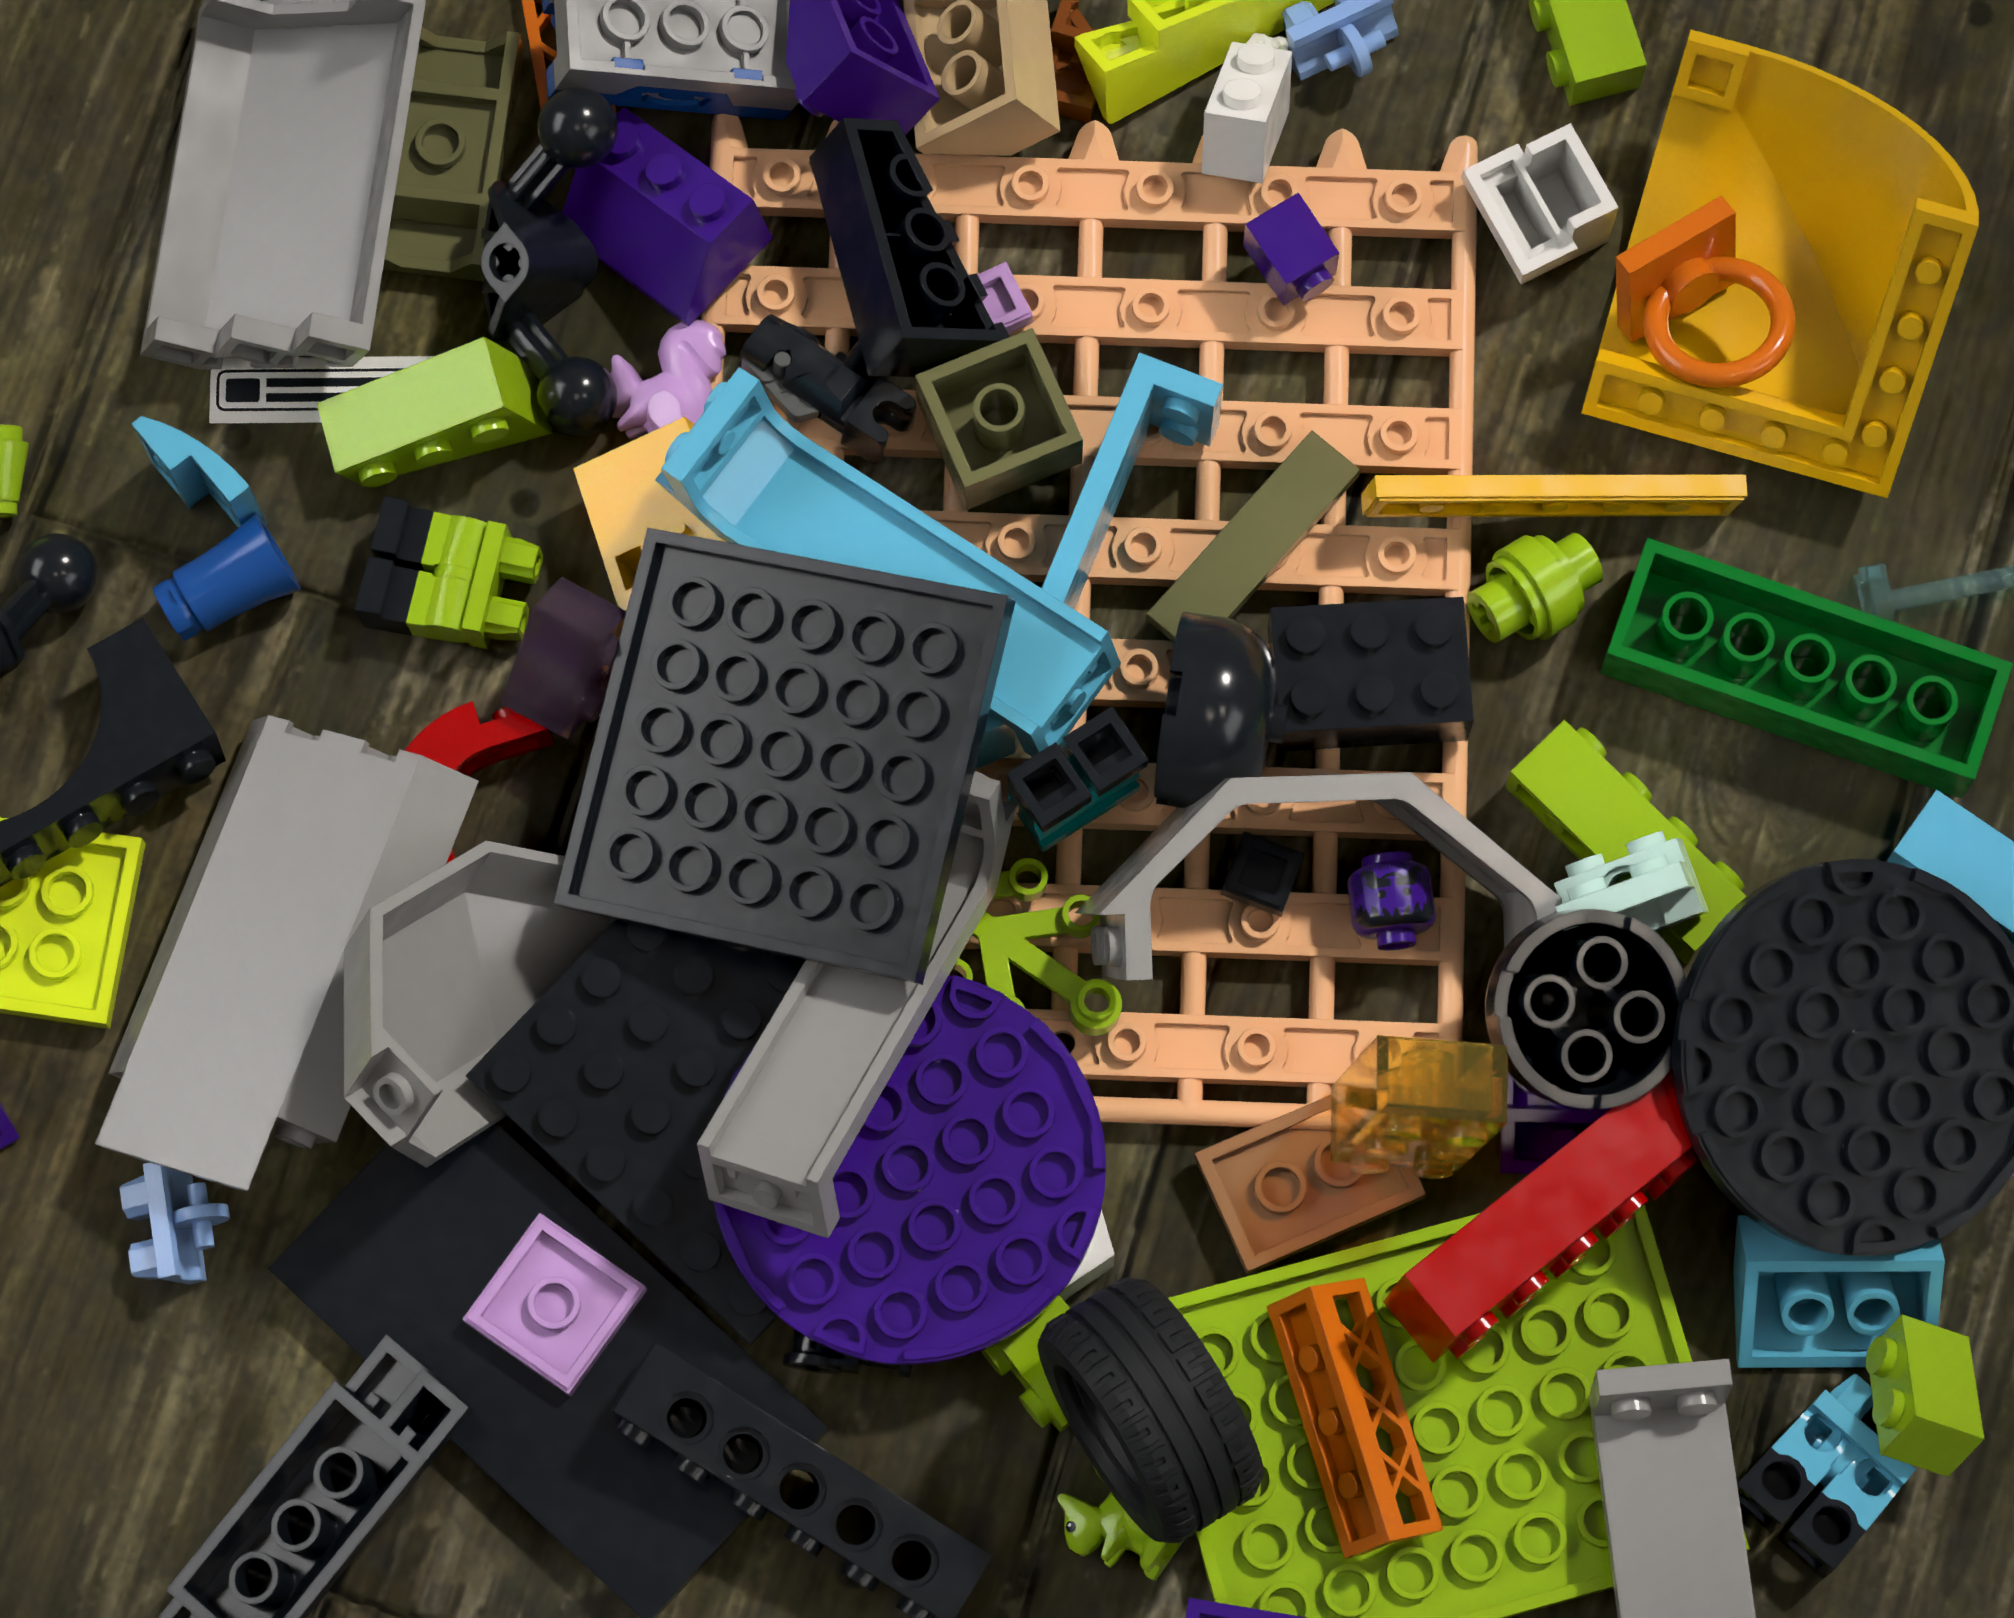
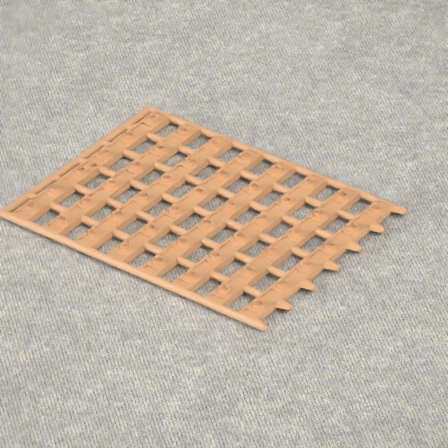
M715 114L713 116L709 168L751 197L761 216L825 218L809 159L815 150L748 148L738 116L728 114ZM834 120L831 123L827 136L837 126L838 121ZM1096 120L1085 124L1079 130L1068 159L999 157L993 155L915 154L933 188L928 198L935 212L943 220L949 219L950 222H955L954 230L959 241L954 248L968 275L979 274L980 223L1079 226L1077 277L1013 275L1033 314V323L1009 333V336L1011 337L1033 328L1039 343L1075 344L1073 395L1063 396L1083 438L1082 463L1070 468L1069 515L968 512L964 508L946 465L944 467L943 511H920L1029 581L1044 582L1121 398L1098 396L1100 345L1200 348L1199 375L1223 385L1225 349L1324 353L1323 404L1223 401L1222 391L1219 425L1210 447L1196 441L1192 446L1175 443L1161 435L1159 427L1151 425L1134 465L1196 467L1194 520L1113 517L1075 607L1077 612L1090 619L1091 584L1171 587L1229 522L1220 521L1221 468L1276 470L1311 430L1360 469V473L1473 475L1477 206L1461 179L1464 169L1478 163V145L1473 137L1467 135L1458 136L1450 143L1440 171L1367 169L1357 138L1348 130L1339 129L1326 139L1316 167L1269 166L1263 183L1202 174L1203 135L1192 163L1119 161L1111 132L1104 124ZM1299 192L1339 251L1336 275L1332 276L1334 281L1331 286L1310 300L1303 301L1299 296L1283 306L1268 283L1227 282L1228 232H1244L1246 223ZM1104 227L1203 231L1202 281L1102 278ZM831 236L828 268L747 265L701 313V320L718 328L723 336L722 341L724 345L725 332L752 333L761 321L770 314L814 335H825V349L834 355L838 352H843L847 355L850 348V336L858 337ZM1352 236L1452 239L1451 290L1351 286ZM1349 354L1450 357L1449 408L1348 405ZM724 358L722 359L721 372L709 379L712 390L719 383L723 382ZM903 390L914 398L916 413L911 426L904 432L897 431L886 424H879L887 430L889 435L883 451L884 456L942 458L917 402L916 390ZM768 396L778 414L811 441L843 461L844 455L859 456L841 444L842 434L818 418L793 422ZM1345 491L1320 519V524H1316L1258 590L1319 592L1318 605L1344 603V593L1445 596V598L1464 597L1469 657L1470 612L1467 606V594L1471 592L1472 517H1447L1446 529L1346 525ZM1111 639L1121 664L1089 706L1165 708L1171 674H1173L1170 673V664L1174 642L1167 640ZM1087 709L1069 733L1086 723ZM1468 741L1442 742V773H1411L1467 819ZM1340 748L1315 749L1314 769L1265 767L1261 777L1401 772L1340 770ZM1002 758L975 769V771L986 775L988 778L1000 781L1003 801L1008 802L1007 795H1009L1006 773L1028 759ZM1148 763L1146 768L1139 771V778L1136 779L1140 785L1139 792L1057 843L1055 884H1047L1046 890L1040 898L1030 902L1021 901L1015 896L993 899L986 912L993 917L1063 907L1070 897L1079 894L1091 897L1100 885H1081L1083 829L1154 831L1177 808L1156 804L1157 798L1154 797L1157 763ZM1368 800L1245 804L1232 810L1184 858L1183 888H1155L1151 897L1152 956L1181 957L1179 1014L1121 1012L1118 1023L1110 1032L1100 1036H1091L1076 1029L1069 1017V1003L1052 991L1051 1010L1026 1009L1034 1017L1044 1022L1055 1035L1065 1033L1073 1038L1075 1047L1070 1054L1077 1062L1085 1079L1177 1083V1099L1093 1096L1101 1122L1257 1127L1331 1095L1333 1088L1345 1089L1354 1084L1377 1085L1378 1090L1436 1092V1108L1387 1107L1398 1133L1453 1134L1461 1126L1466 873L1440 853V898L1434 897L1435 923L1427 931L1416 935L1417 944L1413 947L1390 951L1379 950L1377 940L1361 937L1355 932L1352 926L1349 894H1337L1338 838L1425 840L1382 806ZM1015 812L1012 826L1025 827ZM1246 831L1254 835L1313 837L1311 893L1291 892L1282 917L1223 896L1221 895V890L1209 889L1210 833L1243 834ZM1039 883L1018 884L1023 888L1031 889L1036 887ZM1079 908L1069 912V918L1077 925H1086L1093 919L1091 914L1075 913ZM1069 934L1027 940L1043 952H1053V959L1076 975H1078V953H1091V935L1086 938H1075ZM971 936L964 949L980 950L978 939ZM1207 958L1310 961L1308 1019L1205 1015ZM1335 962L1438 966L1437 1023L1334 1020ZM1203 1084L1307 1087L1306 1104L1203 1100ZM1341 1105L1329 1109L1289 1128L1382 1132L1380 1123L1371 1106Z

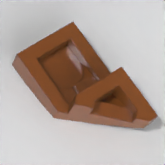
M1061 0L1051 28L1059 115L1089 123L1091 122L1097 101L1074 47V37L1094 30H1092L1078 9L1079 0Z

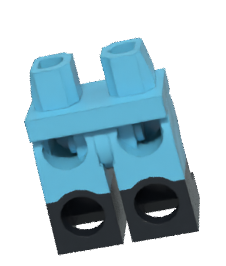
M1853 1374L1834 1388L1831 1393L1825 1389L1737 1483L1740 1506L1771 1534L1787 1520L1818 1483L1824 1487L1778 1539L1822 1579L1838 1567L1902 1485L1916 1471V1468L1910 1464L1880 1455L1878 1435L1861 1421L1874 1405L1872 1389L1857 1374Z

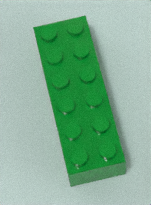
M1647 537L1599 674L1962 799L1976 778L2013 663Z

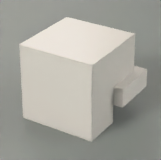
M1571 123L1527 144L1525 152L1522 151L1519 144H1516L1464 169L1461 177L1521 285L1609 241L1619 207Z

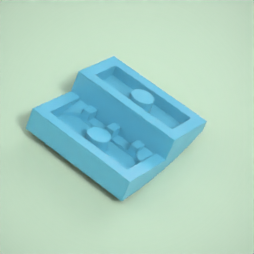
M141 416L131 423L151 463L189 508L207 494H210L238 528L255 513L267 525L251 487L218 454L181 430L160 421Z

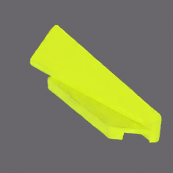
M1127 0L1128 16L1132 21L1075 36L1074 47L1103 118L1109 124H1113L1223 64L1231 42L1246 44L1253 33H1261L1268 37H1273L1284 31L1282 16L1284 9L1305 1L1311 2L1318 12L1335 3V1Z

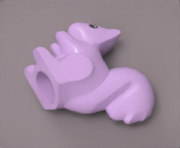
M695 320L689 326L680 322L669 328L662 337L658 350L662 373L644 381L634 367L620 355L616 354L612 357L611 376L617 389V405L612 417L620 418L617 422L619 431H626L628 438L632 439L646 432L650 433L682 417H686L694 424L704 413L705 402L712 391L709 379L721 372L722 359L727 355L722 341L723 336L716 326L704 320Z

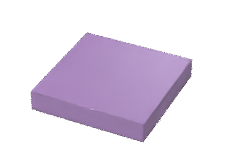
M539 1213L462 1320L571 1397L644 1296L647 1288Z

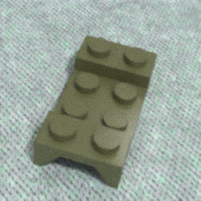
M422 27L383 270L484 282L481 266L484 239L481 238L482 228H485L489 203L488 188L495 181L501 180L511 110L516 108L524 48L519 32L507 31L488 41L437 36Z

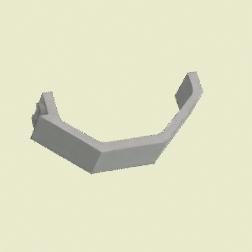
M1401 772L1225 778L1197 802L1185 808H1176L1075 913L1101 915L1100 926L1092 927L1091 955L1094 965H1102V977L1119 980H1153L1150 911L1153 891L1159 882L1232 810L1245 804L1368 800L1379 804L1492 893L1499 901L1503 911L1504 949L1524 928L1545 916L1557 913L1555 906L1562 904V898L1413 773Z

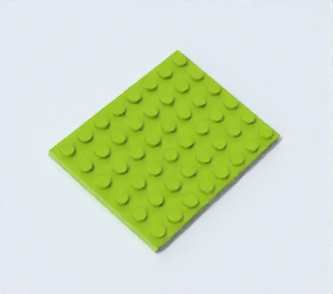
M1645 1205L1635 1213L1636 1215L1608 1239L1605 1240L1598 1231L1594 1233L1599 1241L1586 1252L1587 1255L1560 1278L1556 1280L1548 1270L1545 1276L1550 1281L1536 1292L1537 1295L1509 1319H1506L1500 1311L1496 1312L1494 1315L1499 1322L1487 1332L1488 1335L1458 1360L1449 1350L1433 1363L1383 1301L1407 1271L1480 1213L1169 1297L1168 1299L1183 1315L1202 1341L1233 1392L1249 1424L1263 1462L1264 1477L1254 1498L1239 1507L1236 1506L1232 1512L1220 1519H1216L1214 1523L1201 1531L1195 1532L1214 1602L1307 1618H1509L1614 1589L1589 1404V1394L1596 1370L1692 1362ZM1365 1278L1443 1530L1432 1535L1395 1542L1367 1554L1345 1559L1267 1306L1310 1286ZM1334 1299L1340 1322L1352 1332L1354 1321L1347 1299ZM1358 1362L1356 1373L1360 1386L1372 1394L1374 1385L1370 1372ZM1378 1425L1375 1434L1379 1447L1391 1458L1394 1449L1390 1436ZM1398 1489L1395 1498L1403 1524L1416 1522L1409 1497ZM1744 1532L1745 1543H1746V1550L1748 1551L1750 1548H1749V1545H1748V1542H1747V1538H1746V1535H1745V1532Z

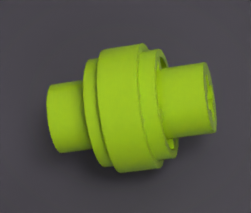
M1571 533L1556 543L1543 535H1536L1534 537L1524 535L1494 553L1492 561L1486 566L1487 583L1467 594V606L1476 626L1491 642L1497 643L1515 632L1527 640H1534L1536 638L1546 640L1576 622L1578 614L1584 609L1585 600L1583 592L1603 580L1602 566L1592 546L1578 533Z

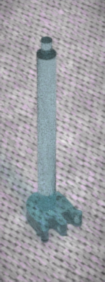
M1883 562L1859 567V574L1854 575V581L1857 586L1862 611L1894 622V611L2013 588L2014 565L1890 590L1886 565Z

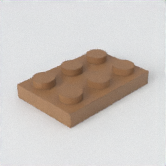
M1368 1078L1198 1151L1194 1155V1159L1246 1275L1418 1202L1426 1196V1192L1373 1078ZM1341 1105L1371 1106L1377 1116L1382 1132L1289 1128L1329 1109Z

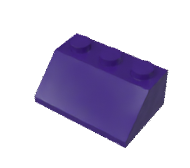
M623 107L616 114L618 135L612 151L600 163L588 168L575 170L562 213L573 220L590 240L596 250L598 261L678 320L689 326L773 237L751 197Z

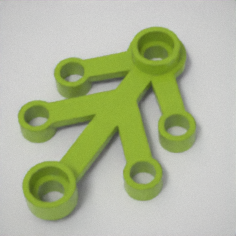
M1033 858L1018 860L1013 864L1010 871L1000 873L996 894L993 899L1015 896L1017 899L1025 902L1037 900L1043 895L1047 886L1048 873L1045 866ZM1031 871L1038 876L1040 883L1031 889L1023 888L1017 883L1016 876L1021 872ZM1083 894L1072 896L1064 903L1063 907L1005 916L993 917L985 911L972 936L978 939L986 986L1003 993L1007 998L1025 1008L1023 1003L1014 994L1009 962H1011L1069 1003L1070 1020L1080 1032L1086 1035L1100 1036L1110 1032L1116 1026L1122 1010V999L1114 985L1102 979L1083 980L1027 941L1069 934L1075 938L1090 936L1092 927L1099 925L1101 915H1092V921L1086 925H1077L1069 918V912L1075 908H1080L1090 896ZM959 957L952 970L959 972L964 978L972 980L973 974L970 966ZM1099 994L1107 1000L1108 1008L1102 1012H1092L1086 1007L1084 1000L1089 995Z

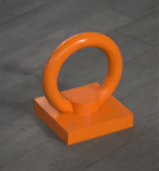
M1722 195L1616 256L1618 328L1631 343L1644 336L1647 346L1656 361L1678 379L1708 388L1736 387L1755 381L1770 372L1788 352L1796 328V315L1791 297L1783 284L1768 270L1753 262L1736 258V212ZM1734 283L1752 290L1766 304L1770 314V329L1766 339L1753 353L1736 361L1711 363L1691 357L1676 345L1669 332V321L1681 314H1686L1699 308L1710 297Z

